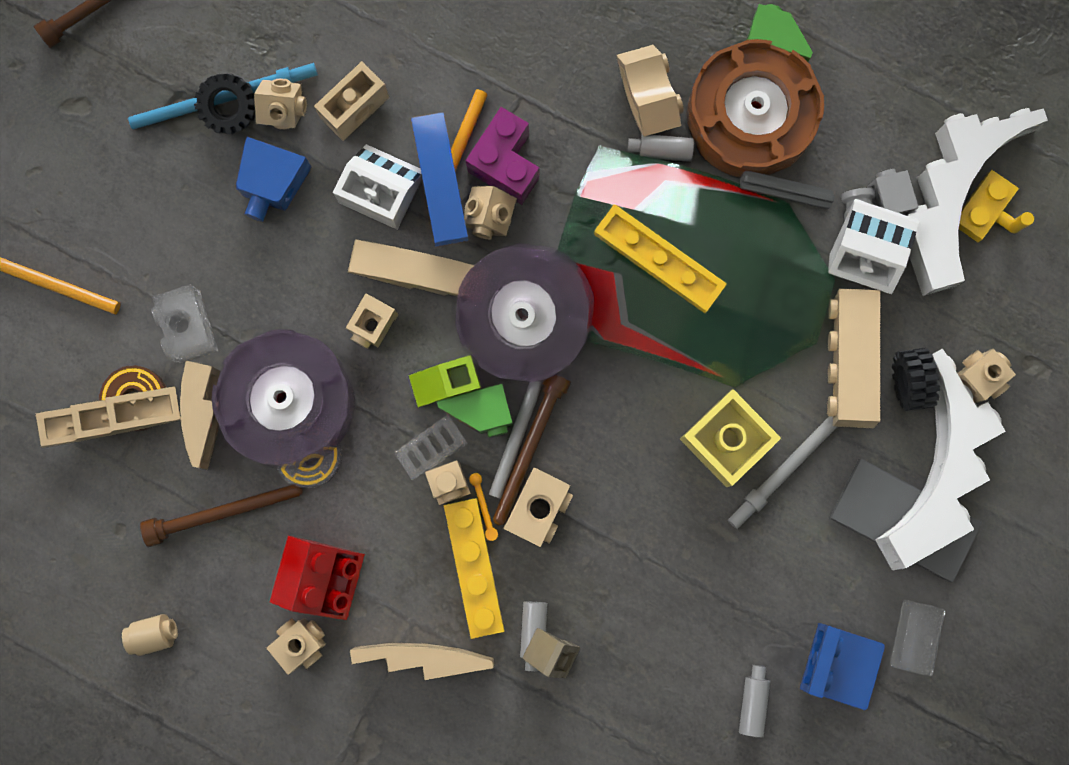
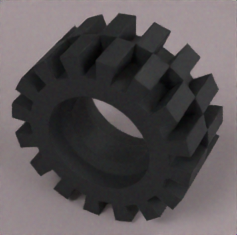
M229 73L210 76L205 82L200 84V89L195 94L197 102L194 106L195 110L197 109L199 115H197L199 120H203L205 122L204 126L215 130L214 132L219 134H232L243 130L250 125V122L256 116L252 86L243 80L244 78ZM230 91L237 97L239 108L233 116H222L216 111L214 99L219 92Z
M919 348L898 351L893 357L892 369L894 373L892 378L895 380L894 390H897V400H900V406L905 411L933 408L937 406V401H939L940 396L937 392L940 391V385L937 384V380L940 379L939 374H936L935 371L937 369L936 362L933 363L934 357L932 353L929 354V349Z

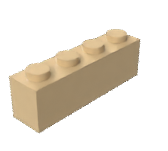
M839 289L835 298L830 299L828 307L829 319H834V331H830L828 336V351H834L833 364L829 363L828 383L833 384V396L828 397L827 414L828 416H833V426L874 428L880 422V290Z

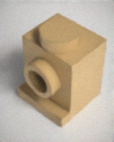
M365 294L346 329L353 334L351 340L360 346L368 349L372 344L378 348L393 321L397 319L398 313L394 308ZM377 321V328L374 331H368V322Z
M458 461L425 472L433 497L437 499L439 505L471 494Z

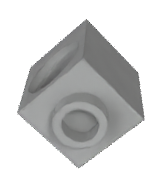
M895 169L882 171L876 174V178L867 186V188L874 189L875 197L872 202L875 206L905 216L919 208L908 170L896 173Z

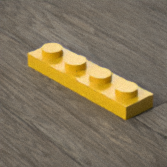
M615 204L594 231L596 237L703 313L708 311L727 285L723 280Z
M475 498L444 505L470 637L473 639L504 632L478 500Z

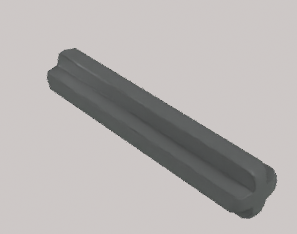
M744 171L740 178V188L742 190L824 209H829L834 202L835 196L833 191L752 171Z

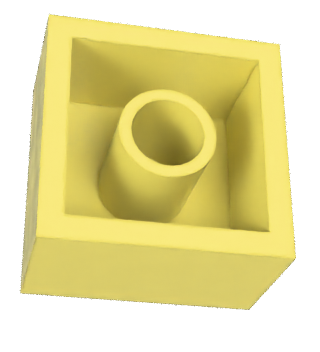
M734 389L728 392L680 438L725 487L733 486L781 439Z

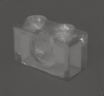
M189 284L152 296L155 307L152 308V315L157 326L162 327L165 338L161 339V345L168 358L171 357V360L182 364L186 361H192L218 352L200 290ZM183 318H188V328L184 332L178 333V322Z

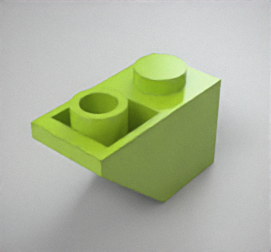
M471 355L408 375L418 407L482 388Z

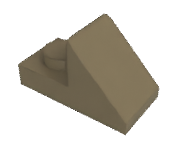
M537 628L523 655V659L548 677L566 678L581 647L570 641L561 640Z

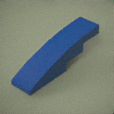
M437 113L411 118L435 247L468 241L444 114Z

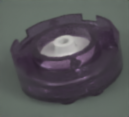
M522 243L512 244L485 256L468 271L462 280L458 290L455 320L457 333L462 345H466L470 353L479 362L478 365L488 373L499 378L527 382L544 380L554 376L557 372L568 366L587 343L592 326L593 292L580 267L561 251L553 247ZM522 308L527 310L528 316L523 313Z
M271 330L238 345L222 363L225 366L219 376L217 385H213L212 409L225 440L240 454L272 468H300L330 454L347 434L355 409L354 389L340 359L318 339L296 333L294 330Z

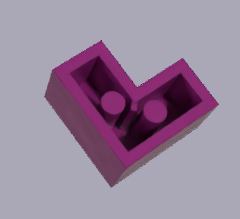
M500 107L465 160L468 173L486 184L517 198L516 202L523 205L539 180V167L518 155V152L529 137V123L505 108Z

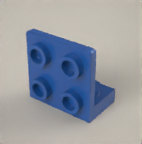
M818 623L800 689L810 695L820 698L826 697L866 710L870 702L885 645Z

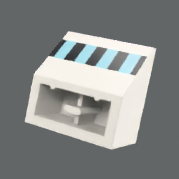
M366 144L346 164L333 194L339 204L398 230L422 180L421 169Z
M855 199L831 250L828 273L892 294L907 265L919 226V220Z

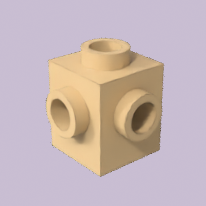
M287 79L262 80L254 93L256 124L272 125L277 129L295 128L300 117L306 114L307 100L306 97L302 96L301 84L291 83Z
M494 186L472 187L469 199L465 205V225L473 229V235L483 239H492V236H506L517 198Z
M994 349L981 353L979 350L975 351L962 362L965 367L957 373L963 384L971 390L974 403L984 401L990 396L993 399L997 398L1010 387L1007 382L1016 375L1010 368L1011 363L1007 357L1000 352H996Z
M304 618L295 622L293 619H290L276 631L280 637L267 647V650L289 675L301 665L308 669L323 656L319 650L326 645L322 639L325 634L313 620L308 622ZM297 640L301 642V648L298 646Z

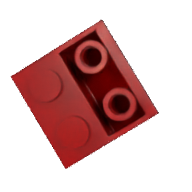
M288 536L270 603L292 612L347 620L365 554L312 540Z

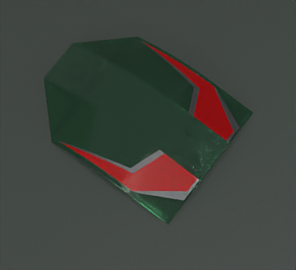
M598 146L574 195L553 262L549 290L557 302L558 319L552 332L657 361L736 388L759 373L766 372L796 353L817 344L835 279L832 274L828 273L827 265L789 203L776 197L742 190L740 183L697 169ZM614 204L727 283L706 313H703L594 235L595 229Z

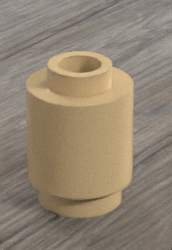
M165 614L133 622L129 627L123 629V646L129 655L136 654L137 656L170 648L174 644V639L178 636L175 621L169 619Z

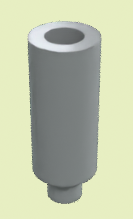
M641 134V139L629 138L628 152H639V158L692 161L694 138L648 135L644 137Z
M523 601L521 658H523L536 629L540 628L546 631L548 605L546 602ZM525 661V671H538Z
M753 665L751 677H745L739 733L743 735L764 737L770 681L765 679L766 667Z

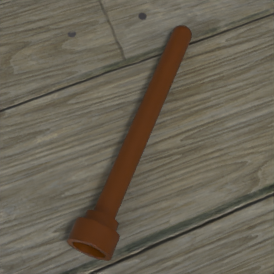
M86 0L55 21L50 19L46 22L43 19L33 27L47 46L52 48L61 42L59 38L64 36L63 32L112 0Z
M547 372L542 383L544 385L542 392L545 395L493 517V521L497 525H503L508 518L557 398L561 399L562 395L568 392L571 381L550 372Z
M292 484L169 521H164V519L157 520V518L141 521L142 538L147 547L162 544L163 540L169 537V534L299 497L303 489L299 484Z

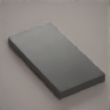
M858 459L829 519L877 544L875 539L894 527L915 504L922 490L863 459ZM970 516V523L974 528L973 531L914 564L948 582H953L982 522Z

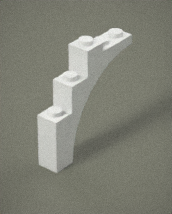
M1025 108L1012 113L1008 119L1000 121L999 117H993L981 123L977 114L964 117V114H957L945 119V124L935 133L944 159L927 164L925 166L926 170L917 177L926 205L918 206V209L909 212L907 215L919 220V226L909 257L922 296L953 288L965 281L959 257L958 229L962 206L970 185L985 161L997 149L1011 140L1034 132L1048 121L1044 108L1030 112L1029 108Z
M943 349L932 354L934 357L933 363L936 362L937 365L935 371L936 374H939L940 379L937 380V384L940 385V391L937 393L940 397L939 401H937V406H934L937 439L934 462L926 485L906 515L894 527L875 539L892 570L907 568L974 530L970 523V515L967 509L959 504L957 498L990 480L986 474L984 462L975 455L973 449L1006 432L1001 424L1000 415L990 406L989 402L979 406L975 405L971 390L963 384L956 372L954 361L946 355Z

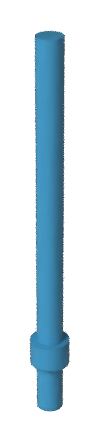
M311 63L291 70L289 67L276 70L274 75L246 83L252 86L251 89L254 93L262 80L287 79L294 83L318 76L315 64ZM221 91L215 96L214 106L236 100L237 97L230 91ZM197 98L128 117L129 124L134 130L198 111L197 109L195 110L194 106Z

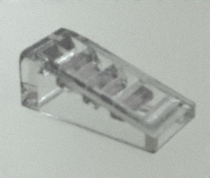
M448 414L395 451L394 454L413 481L468 443ZM444 428L454 441L450 446L440 433ZM433 435L443 448V451L437 453L429 440ZM421 443L425 445L433 457L428 461L418 448V445ZM411 450L421 463V466L417 469L406 454Z

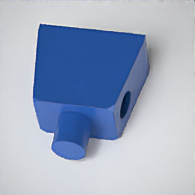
M247 137L236 183V189L242 196L250 199L244 214L254 220L263 222L269 206L285 211L310 172L311 165L306 157Z

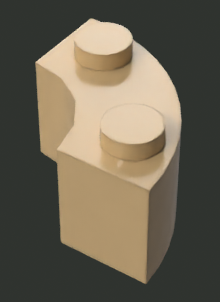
M654 45L618 54L617 60L626 96L642 135L645 137L681 126L679 114L684 112L683 103L680 95L675 94L667 76V73H669V63L665 53L662 54Z

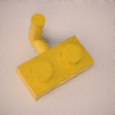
M991 170L963 206L959 230L976 242H980L995 222L1011 233H1018L1034 222V216L1030 212H1025L1017 218H1013L1003 211L1019 188Z

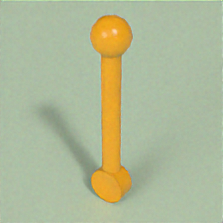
M473 473L469 477V482L475 487L487 529L485 537L489 541H494L498 537V531L492 526L481 487L482 476L479 473Z

